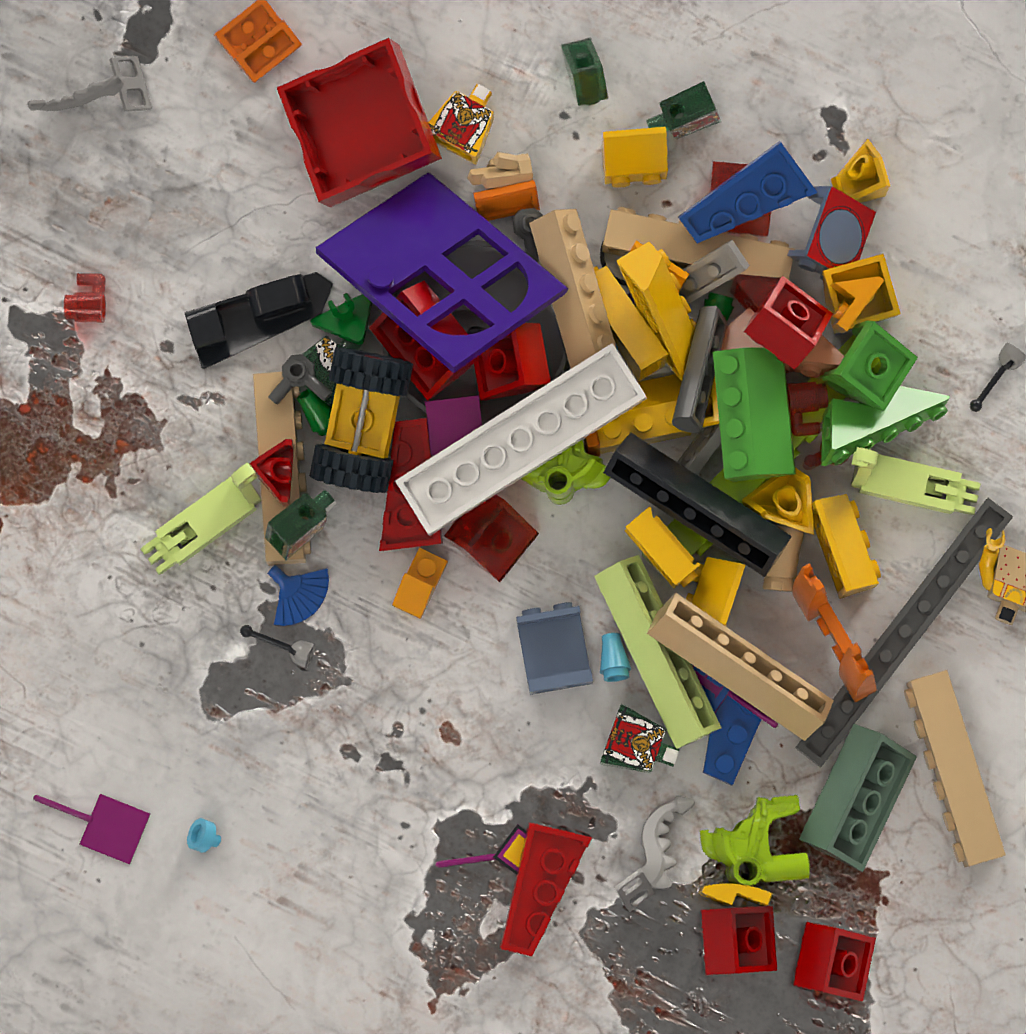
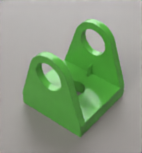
M867 320L853 327L852 333L856 337L855 341L837 369L825 372L821 379L837 393L885 411L918 357L876 322ZM878 357L881 361V367L874 374L871 370V364Z

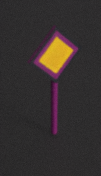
M517 824L495 854L436 862V867L441 868L497 860L517 875L527 831Z

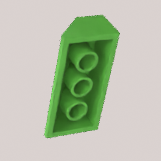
M743 347L714 351L713 362L725 479L738 482L795 475L785 363L778 360L766 348Z

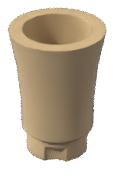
M775 525L792 537L766 577L763 578V589L793 592V579L797 577L800 548L805 532L788 526Z

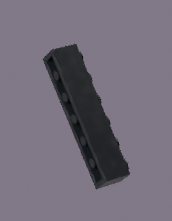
M631 432L614 451L603 472L763 577H766L792 537Z

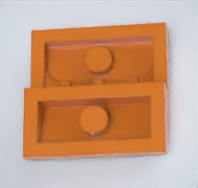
M257 0L214 34L215 38L253 83L302 46V43L284 20L279 18L266 0Z

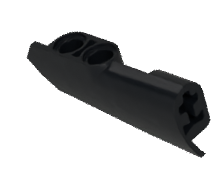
M318 272L304 276L303 274H297L247 290L246 294L184 312L201 368H209L322 314L333 283Z

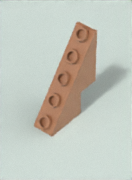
M748 307L727 326L721 350L743 347L765 348L755 343L749 335L743 332L755 313L752 309ZM821 335L816 346L795 370L788 364H785L786 374L789 371L799 372L807 377L817 378L820 375H824L827 371L837 369L844 355Z

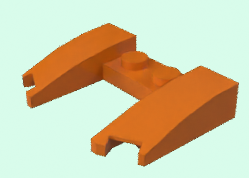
M810 563L803 566L792 587L793 597L807 621L820 616L816 622L823 635L826 637L830 634L836 644L831 648L840 662L839 676L856 703L877 691L874 673L869 669L865 659L862 658L860 647L857 643L852 644L828 602L825 587L821 580H818L816 575H814Z

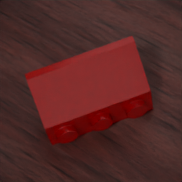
M425 280L403 290L396 297L398 301L417 317L441 301ZM384 312L369 327L393 358L413 363L410 380L427 401L464 374L484 354L481 353L453 373ZM451 313L430 327L444 334L468 335Z

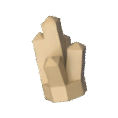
M497 152L494 158L490 159L487 167L470 169L467 179L472 185L483 184L486 190L533 180L531 160L528 154L512 155Z

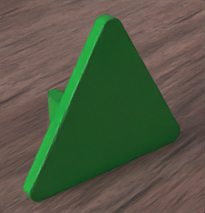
M345 293L343 294L345 303L335 306L332 300L329 301L328 306L330 310L312 318L310 321L311 325L317 329L360 345L365 341L372 302L363 294L351 299L350 295Z

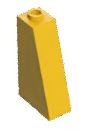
M607 265L601 269L597 266L593 267L615 343L634 376L640 382L666 365L668 352Z

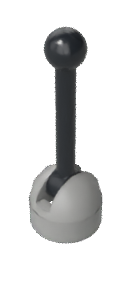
M1010 343L1004 345L999 354L1001 367L979 397L970 402V409L972 411L978 412L982 409V402L1006 370L1017 369L1023 364L1026 355Z
M244 625L240 629L243 637L251 636L289 651L291 660L304 668L309 666L313 658L316 645L308 641L300 640L289 645L253 631L249 625Z

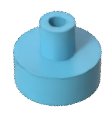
M199 818L189 829L187 845L190 849L204 853L211 846L218 847L221 842V836L216 834V825L213 822Z

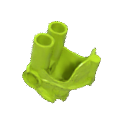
M583 440L530 472L521 480L539 489L541 492H546L549 500L553 503L564 505L573 498L576 491L582 488H601L607 484L611 477L603 473L606 465L603 464V459L587 454ZM558 481L566 483V486L561 490L553 489L552 485Z
M798 795L772 797L771 801H768V798L757 797L756 804L751 809L748 817L738 822L732 831L725 830L724 828H715L714 832L709 833V829L700 830L703 852L709 858L722 862L726 866L725 874L731 884L750 886L757 882L809 879L810 876L807 853L772 856L768 842L769 825L774 820L796 814L800 811ZM742 863L746 864L749 868V876L746 880L742 879L738 873L739 866Z

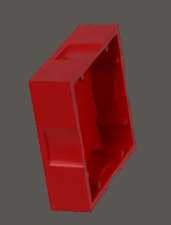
M389 37L348 55L341 62L331 67L312 71L277 87L290 126L301 144L304 164L318 202L328 207H333L442 159L400 45Z

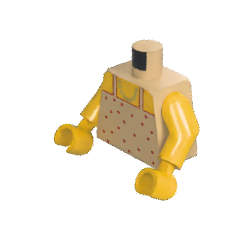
M989 528L986 531L987 544L984 546L979 562L982 585L988 590V598L1000 602L995 619L1002 623L1013 625L1018 610L1026 612V553L1004 545L1006 539L1003 530L999 539H991L992 528Z

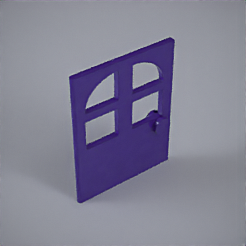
M430 172L316 247V254L453 373L544 310L568 291V288ZM479 235L504 257L471 279L449 261L446 256ZM515 268H518L526 278L528 291L523 302L511 313L488 294L485 289ZM425 271L451 294L417 317L393 296V292ZM463 304L490 326V328L469 335H449L430 328Z

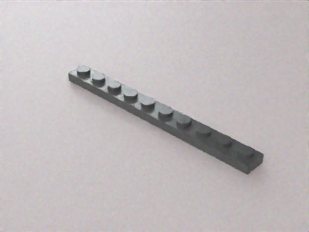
M990 498L984 501L864 657L869 669L874 673L877 691L855 703L847 688L843 685L833 698L834 701L825 723L805 741L801 739L795 749L820 768L823 766L852 728L853 724L856 723L980 561L984 546L987 544V529L992 528L990 538L996 540L1013 518L1010 513Z

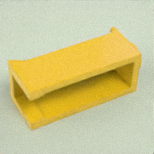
M650 506L625 526V533L673 589L679 584L685 588L699 576L695 571L699 568L700 564H693L694 558L658 516L653 518Z

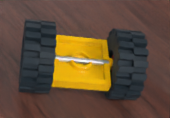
M335 348L329 380L337 384L325 444L315 445L309 474L310 478L323 481L326 484H333L337 487H346L363 492L385 493L388 491L394 460L388 457L399 399L400 396H407L413 363L363 350Z

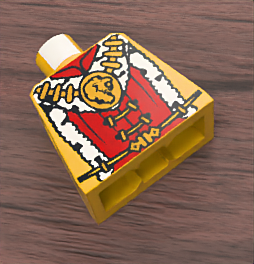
M479 84L475 85L469 97L455 91L428 122L436 143L476 165L494 120V112L485 107L492 92Z

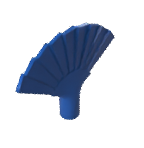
M274 565L267 573L280 586L274 625L287 626L306 620L320 608L326 597L329 584L328 568L303 575L288 576L277 565Z

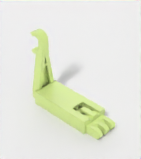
M857 447L856 452H854L852 465H855L851 487L859 488V493L947 514H952L954 511L969 515L975 514V507L963 504L964 501L977 503L978 495L967 493L966 490L979 491L981 484L961 479L962 473L881 455L865 448ZM942 494H946L945 500L940 499Z
M249 463L238 468L231 477L157 529L155 533L158 536L141 548L144 555L156 548L157 552L148 558L151 565L162 558L165 562L155 569L159 575L176 563L182 565L257 510L255 505L262 500L251 482L258 476ZM179 543L184 546L182 549L179 548Z

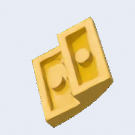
M728 883L704 886L698 892L699 895L726 906L732 905L736 896L760 906H766L772 895L771 892L760 888Z

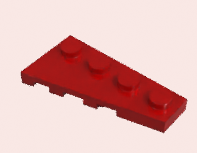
M427 418L395 422L391 459L394 462L388 491L386 492L387 498L379 551L443 544L441 529L431 536L428 535L395 482L398 478L433 457L430 449Z
M528 823L499 949L533 956L592 837Z

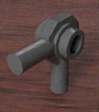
M535 208L520 209L512 218L514 233L521 239H524L525 252L536 262H539L537 248L529 223L542 217L543 214Z
M303 354L291 355L282 365L283 380L271 392L268 398L278 405L293 387L307 386L321 400L326 401L332 394V391L315 377V364Z

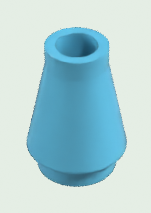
M620 633L602 635L600 674L604 675V681L617 682L628 679L629 671L632 668L623 647Z

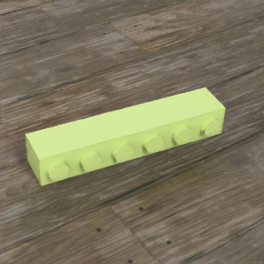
M636 555L621 560L595 575L594 577L600 591L606 600L614 621L626 642L627 648L636 663L641 678L646 684L675 748H681L722 728L691 663L647 634L656 613L663 604L640 556Z

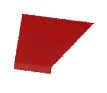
M292 439L283 440L249 463L259 480L283 507L290 506L295 445Z

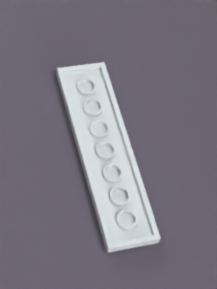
M611 343L398 478L395 482L424 529L431 536L647 399V396L613 343Z

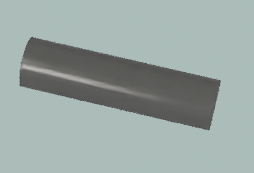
M705 306L699 310L672 418L673 426L685 432L700 433L702 430L715 377L713 352L721 351L727 328V321L717 306Z

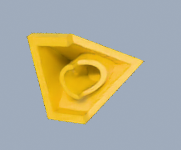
M868 138L838 175L831 178L834 188L860 203L885 197L890 188L882 156Z
M796 467L795 475L771 477L742 499L743 505L761 517L814 535L811 480L808 475Z

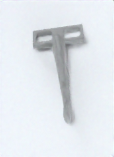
M138 56L110 58L114 76L97 83H91L84 90L75 91L73 96H64L58 101L31 100L27 102L31 111H59L82 106L103 96H115L119 92L124 111L151 110L152 104ZM118 62H131L136 76L123 77L120 73ZM126 91H140L144 106L130 105Z
M676 796L673 802L657 808L645 822L641 836L646 864L614 887L629 912L655 894V889L672 888V881L665 871L676 866L677 862L674 858L665 854L671 846V841L660 838V836L668 834L670 831L663 821L673 822V812L675 811L681 815L686 813L695 805L693 799ZM638 877L640 878L636 884L631 886L626 891H623V888L626 885H628L634 879ZM645 889L647 890L644 895H642L636 901L630 903V900L633 897H635L641 891Z

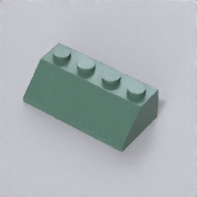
M853 724L799 840L863 872L917 756L882 733Z

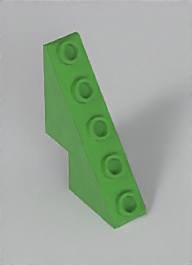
M900 386L885 411L860 402L854 403L832 398L822 415L821 466H827L832 463L839 465L847 460L850 455L854 454L857 447L870 450L876 443L881 441L884 443L890 442L905 430L908 432L916 430L923 422L929 419L932 421L940 419L948 411L945 405L950 396Z

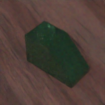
M591 38L562 44L563 58L572 92L578 106L584 104L594 105L601 100L608 99L603 66Z

